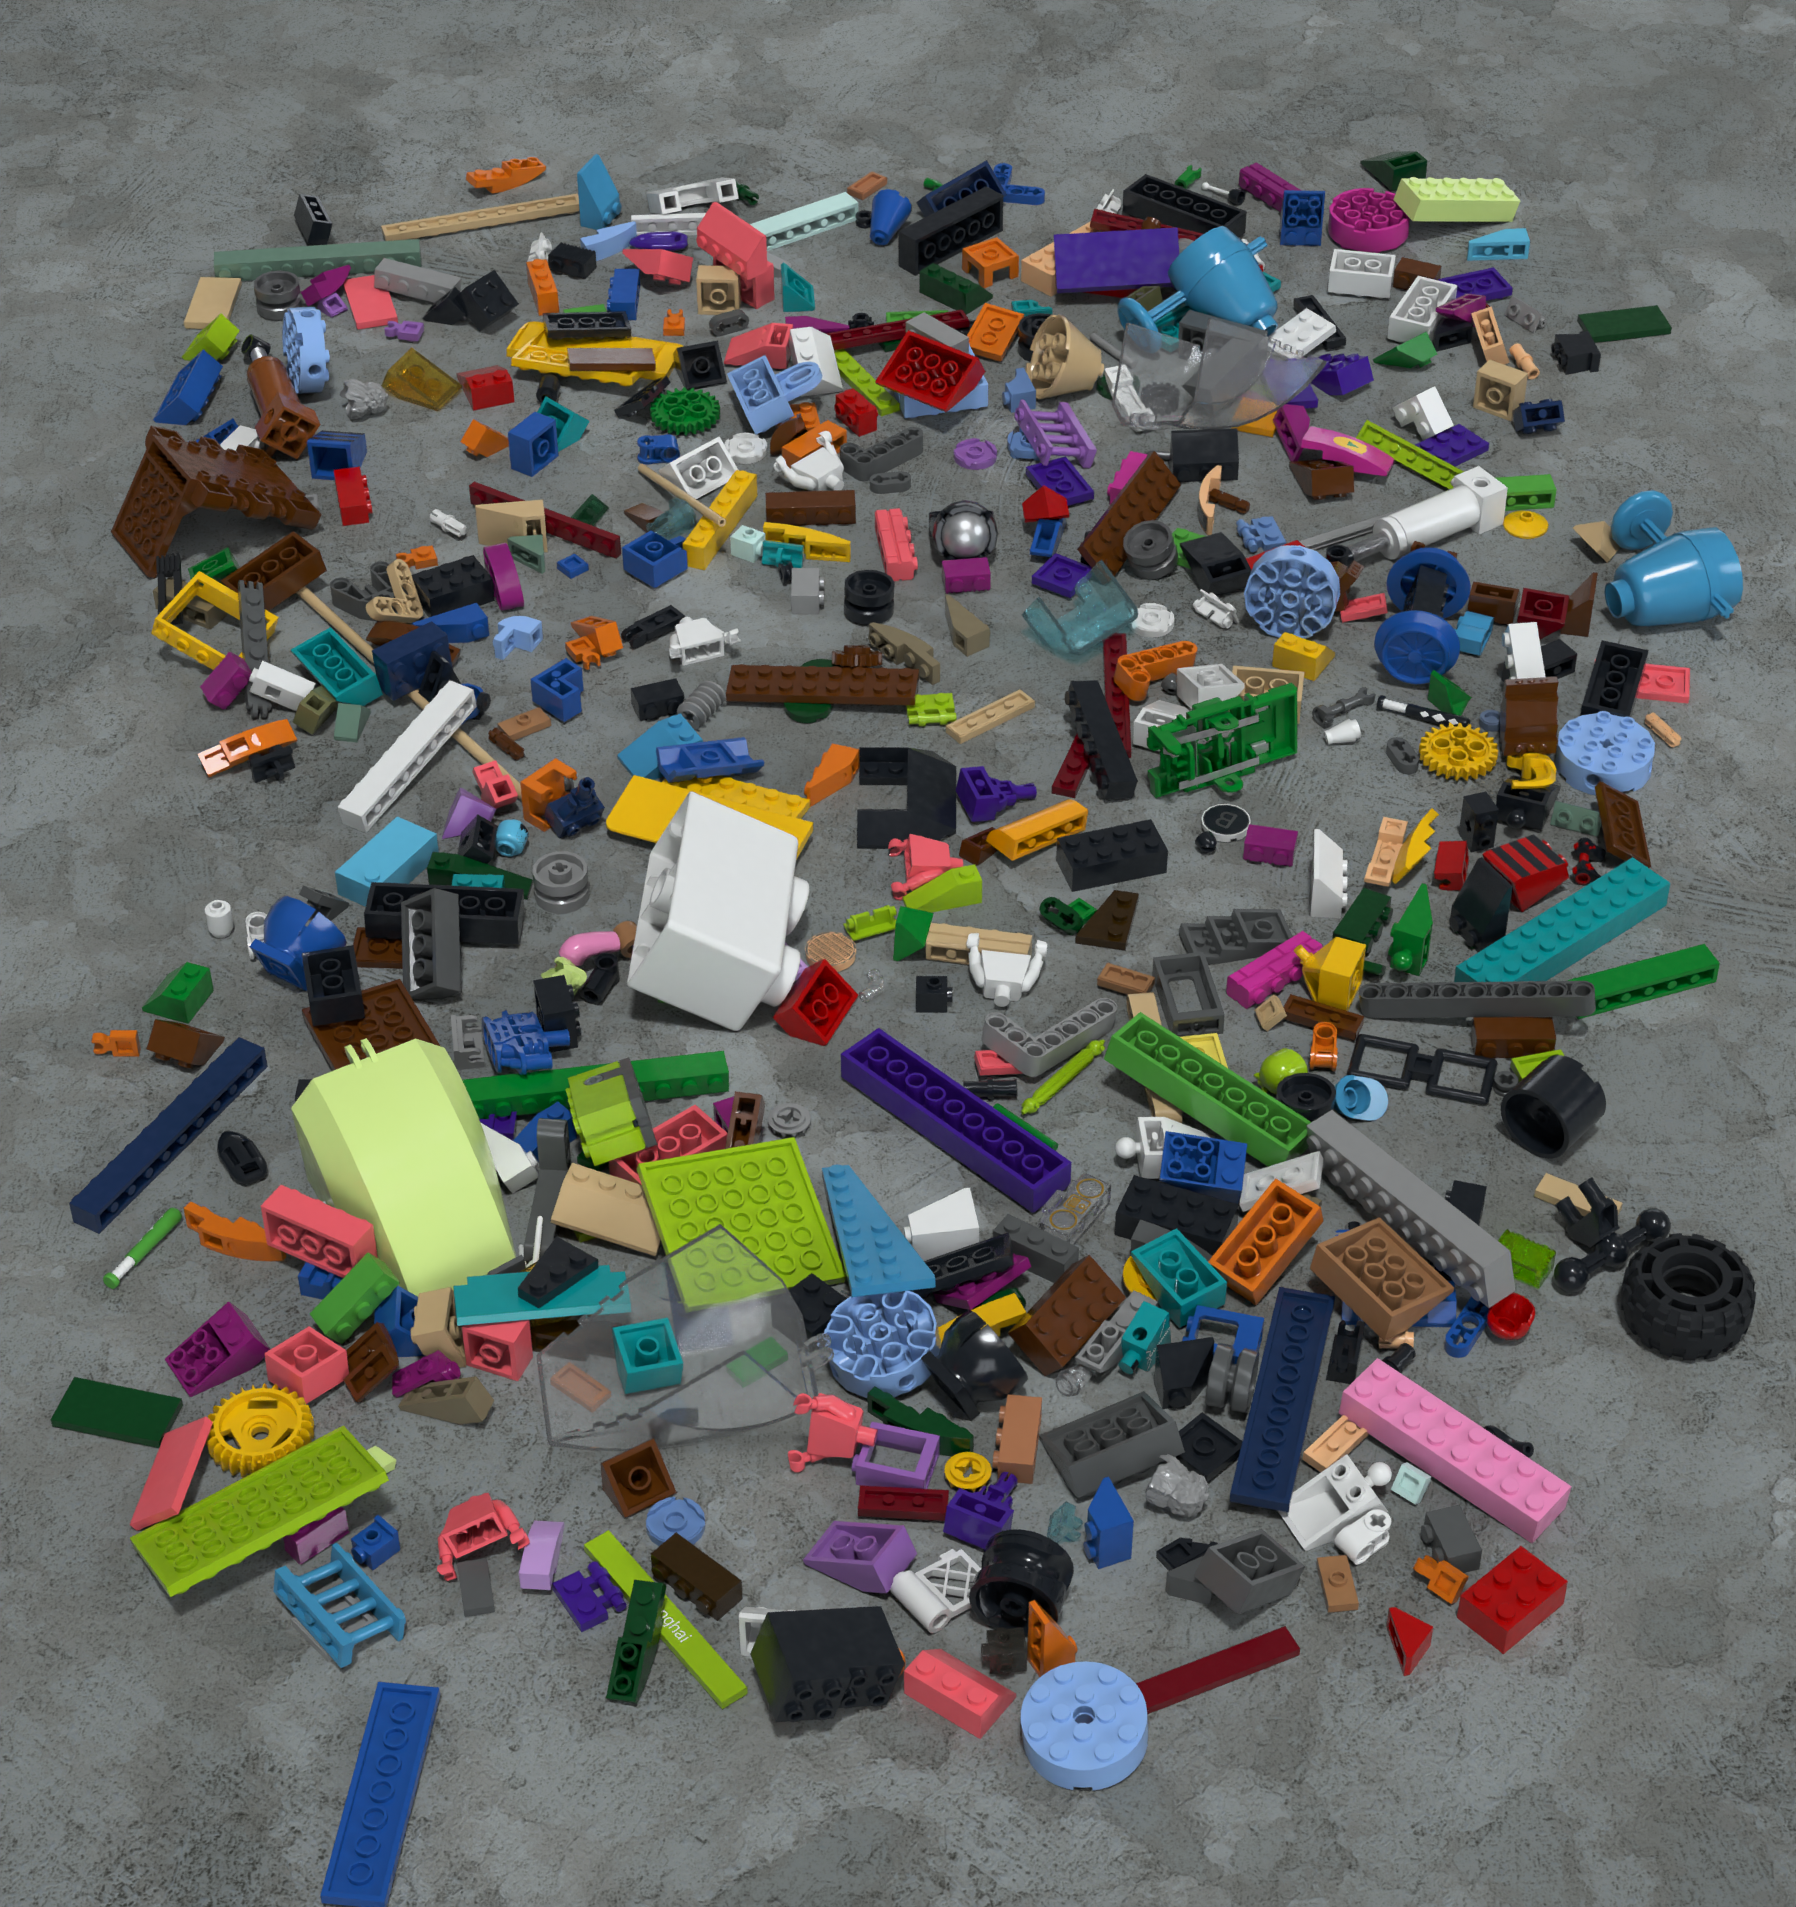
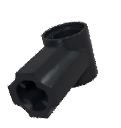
M602 953L595 958V968L580 990L581 997L590 1004L596 1005L598 1002H602L610 987L615 986L620 980L618 960L612 953Z

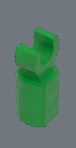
M1192 165L1188 166L1187 170L1176 179L1175 185L1187 189L1195 179L1201 177L1202 168L1194 171L1192 170Z

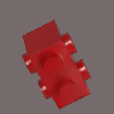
M854 388L835 395L836 404L834 405L836 417L858 437L877 430L878 410Z

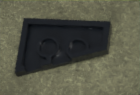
M667 375L653 380L614 410L618 417L624 415L630 417L639 412L640 409L645 408L655 397L665 392V388L671 383Z

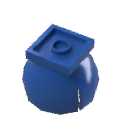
M283 896L271 906L264 920V942L255 939L249 947L268 973L307 991L302 953L345 947L347 942L344 934L320 912L316 914L308 926H305L316 909L298 899Z

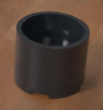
M1550 1056L1535 1067L1503 1097L1501 1102L1503 1123L1511 1137L1531 1154L1547 1159L1560 1157L1604 1115L1606 1110L1604 1091L1599 1081L1593 1082L1589 1075L1582 1070L1584 1065L1567 1056Z

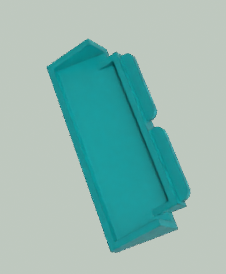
M610 1265L598 1266V1269L541 1308H537L518 1297V1287L529 1272L467 1277V1285L453 1286L457 1326L631 1311L625 1271L611 1272Z

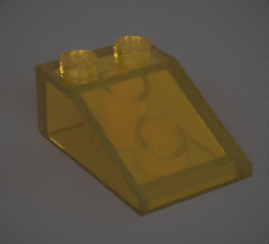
M412 347L387 371L381 385L398 399L435 411H439L462 389L460 383Z

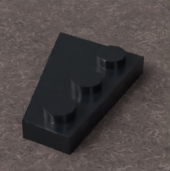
M556 1237L519 1285L518 1297L537 1308H541L598 1269V1259Z

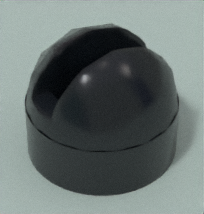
M1206 831L1196 838L1195 844L1203 853H1211L1216 849L1217 840L1212 832Z

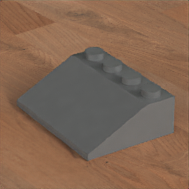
M1144 1391L1039 1435L1040 1441L1066 1485L1078 1498L1094 1494L1105 1477L1109 1476L1113 1485H1116L1128 1476L1144 1473L1156 1464L1167 1462L1160 1458V1455L1169 1454L1176 1457L1185 1452L1176 1421Z

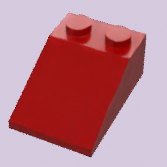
M496 365L456 373L457 379L473 411L514 403L513 381L507 369Z

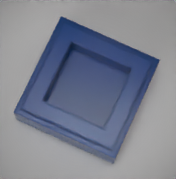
M576 554L557 562V569L570 579L589 570L588 563Z

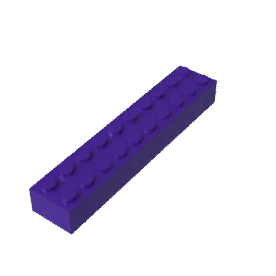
M880 1028L841 1053L842 1078L1032 1213L1071 1185V1161Z

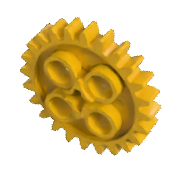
M1449 723L1448 727L1440 724L1439 730L1432 727L1431 732H1425V737H1421L1419 759L1423 760V766H1429L1428 771L1437 770L1436 776L1446 774L1445 779L1454 776L1456 781L1459 780V777H1463L1468 781L1469 776L1478 779V774L1486 776V771H1492V767L1496 766L1498 758V744L1494 743L1493 737H1488V732L1480 733L1479 727L1474 730L1471 729V724L1466 728L1462 726V723H1459L1457 727H1454L1452 723Z

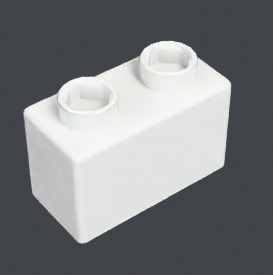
M690 791L649 856L627 986L733 1031H738L744 1026L760 1002L773 1007L780 1005L791 990L800 965V952L785 945L786 936L794 930L799 922L809 895L808 882L794 876L798 850L797 838L794 835Z

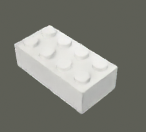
M1417 276L1389 317L1387 338L1403 343L1427 332L1432 342L1434 331L1441 318L1444 317L1436 312V308L1456 299L1457 285Z

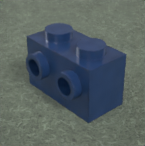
M1545 399L1537 404L1523 402L1512 411L1515 431H1523V434H1532L1537 432L1536 429L1543 428L1544 432L1557 430V426L1565 422L1562 400L1552 401V399Z

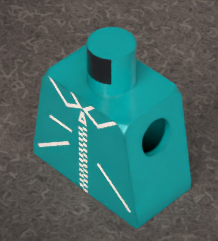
M1143 1301L1121 1339L1123 1358L1118 1363V1366L1122 1371L1127 1374H1133L1137 1367L1144 1371H1149L1156 1361V1345L1171 1343L1169 1312Z

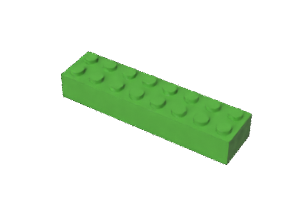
M1138 1013L1112 1035L1104 1060L1226 1140L1247 1143L1246 1153L1268 1167L1297 1158L1308 1149L1306 1125L1311 1123L1309 1120L1143 1013Z

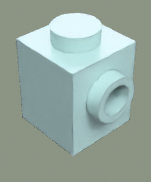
M742 525L730 536L731 555L755 563L763 556L765 533Z

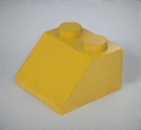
M1284 632L1274 644L1272 667L1281 670L1304 672V678L1315 681L1333 660L1335 652L1327 646Z

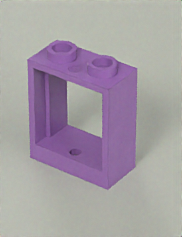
M871 1422L870 1428L878 1429L875 1445L921 1454L915 1472L870 1463L874 1447L860 1444V1455L855 1454L852 1462V1472H856V1485L928 1489L940 1455V1436Z

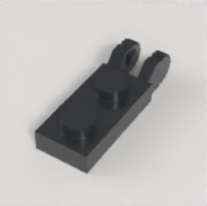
M670 605L623 629L621 639L625 642L630 641L629 644L632 648L642 647L647 640L654 639L674 629L685 615Z

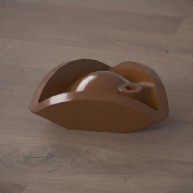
M801 413L797 414V418L783 422L775 430L770 442L771 455L782 454V447L808 432Z

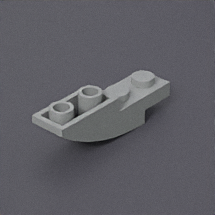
M1133 1290L1110 1321L1104 1320L1075 1357V1361L1099 1373L1113 1367L1123 1358L1122 1336L1143 1301L1158 1307V1301Z

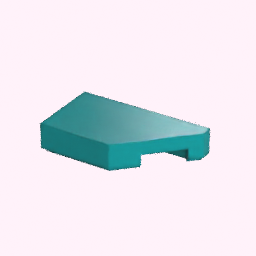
M1034 300L1011 302L1012 311L1022 313L1024 317L1037 313L1053 315L1051 307L1039 306L1038 302Z

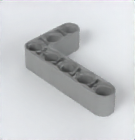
M1097 999L1036 1037H1033L1005 1015L992 1012L985 1018L981 1039L987 1047L1023 1074L1031 1077L1038 1076L1083 1049L1091 1041L1097 1040L1113 1029L1118 1006L1111 999Z

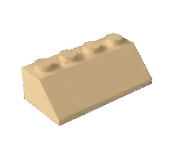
M575 1163L571 1164L563 1180L550 1223L656 1256L662 1242L642 1185Z

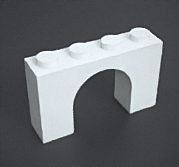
M723 177L646 193L650 213L655 214L682 211L681 207L707 202L721 203L739 199L735 179Z

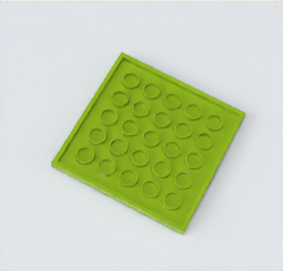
M795 1137L638 1164L637 1172L685 1312L784 1294L811 1273L828 1285L844 1283L846 1274Z

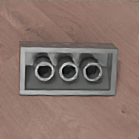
M433 888L401 902L403 985L412 1000L444 999L461 992L458 894Z

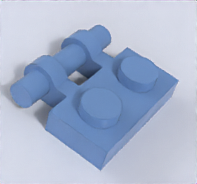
M1273 516L1251 519V525L1245 523L1243 519L1236 522L1237 532L1240 537H1243V544L1250 552H1256L1261 547L1265 552L1286 544Z

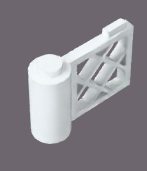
M954 1549L949 1550L939 1556V1561L916 1573L913 1571H902L893 1578L890 1588L891 1593L930 1633L939 1632L948 1624L951 1618L971 1608L969 1601L970 1589H968L969 1582L974 1581L976 1574L981 1568L962 1549L957 1552ZM960 1561L968 1570L967 1572L949 1569L950 1566ZM931 1576L945 1578L944 1585L931 1583L927 1578ZM948 1578L966 1581L965 1588L948 1586ZM949 1594L961 1596L964 1599L953 1605L945 1596Z

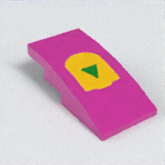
M1310 426L1302 439L1301 448L1322 450V459L1353 465L1354 472L1387 476L1395 461L1380 449L1355 437L1333 430Z

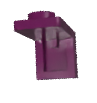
M437 1350L393 1373L392 1394L398 1398L431 1380L438 1382L460 1379V1368L454 1361H451L442 1352Z

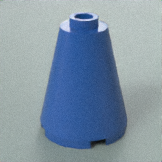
M881 190L872 200L870 238L878 245H886L908 219L912 211L909 199L906 196L905 198L900 196V192L896 190Z

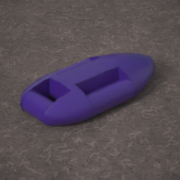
M674 231L648 232L632 238L629 244L637 249L677 251L687 247L688 237L683 233Z

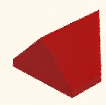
M1044 485L1022 503L1025 522H1034L1039 519L1069 518L1067 499Z

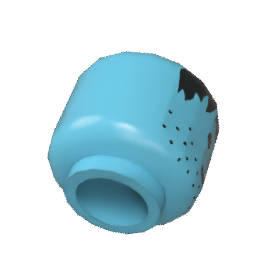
M515 819L500 822L496 834L495 848L501 855L507 857L520 854L529 837L527 828L522 822Z

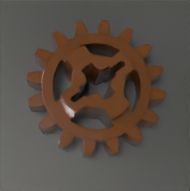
M844 645L843 651H832V664L847 668H870L871 666L882 665V652L870 650L868 645Z

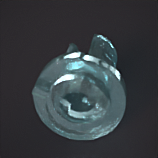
M674 497L669 501L670 509L659 515L654 522L646 524L648 532L652 530L662 537H667L682 527L685 530L695 527L694 520L696 516L691 506L685 500Z

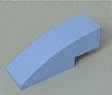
M633 221L598 229L596 235L580 238L581 248L594 250L596 252V261L619 253L631 246L629 244L630 240L637 236L636 222Z

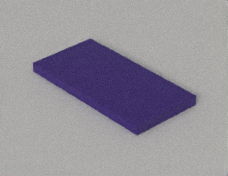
M1178 228L1055 234L1054 253L1057 293L1139 289L1142 286L1174 287L1168 278V270L1180 254Z

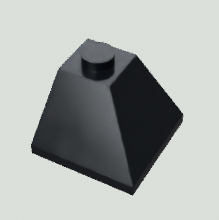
M1213 1337L1156 1345L1154 1385L1162 1409L1191 1405L1206 1387L1213 1360Z

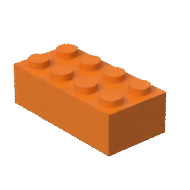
M1275 1178L1208 1262L1227 1281V1287L1254 1305H1257L1323 1223L1321 1207Z

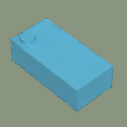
M396 817L335 871L338 895L366 907L371 882L409 884L427 868L432 852H439L437 833Z

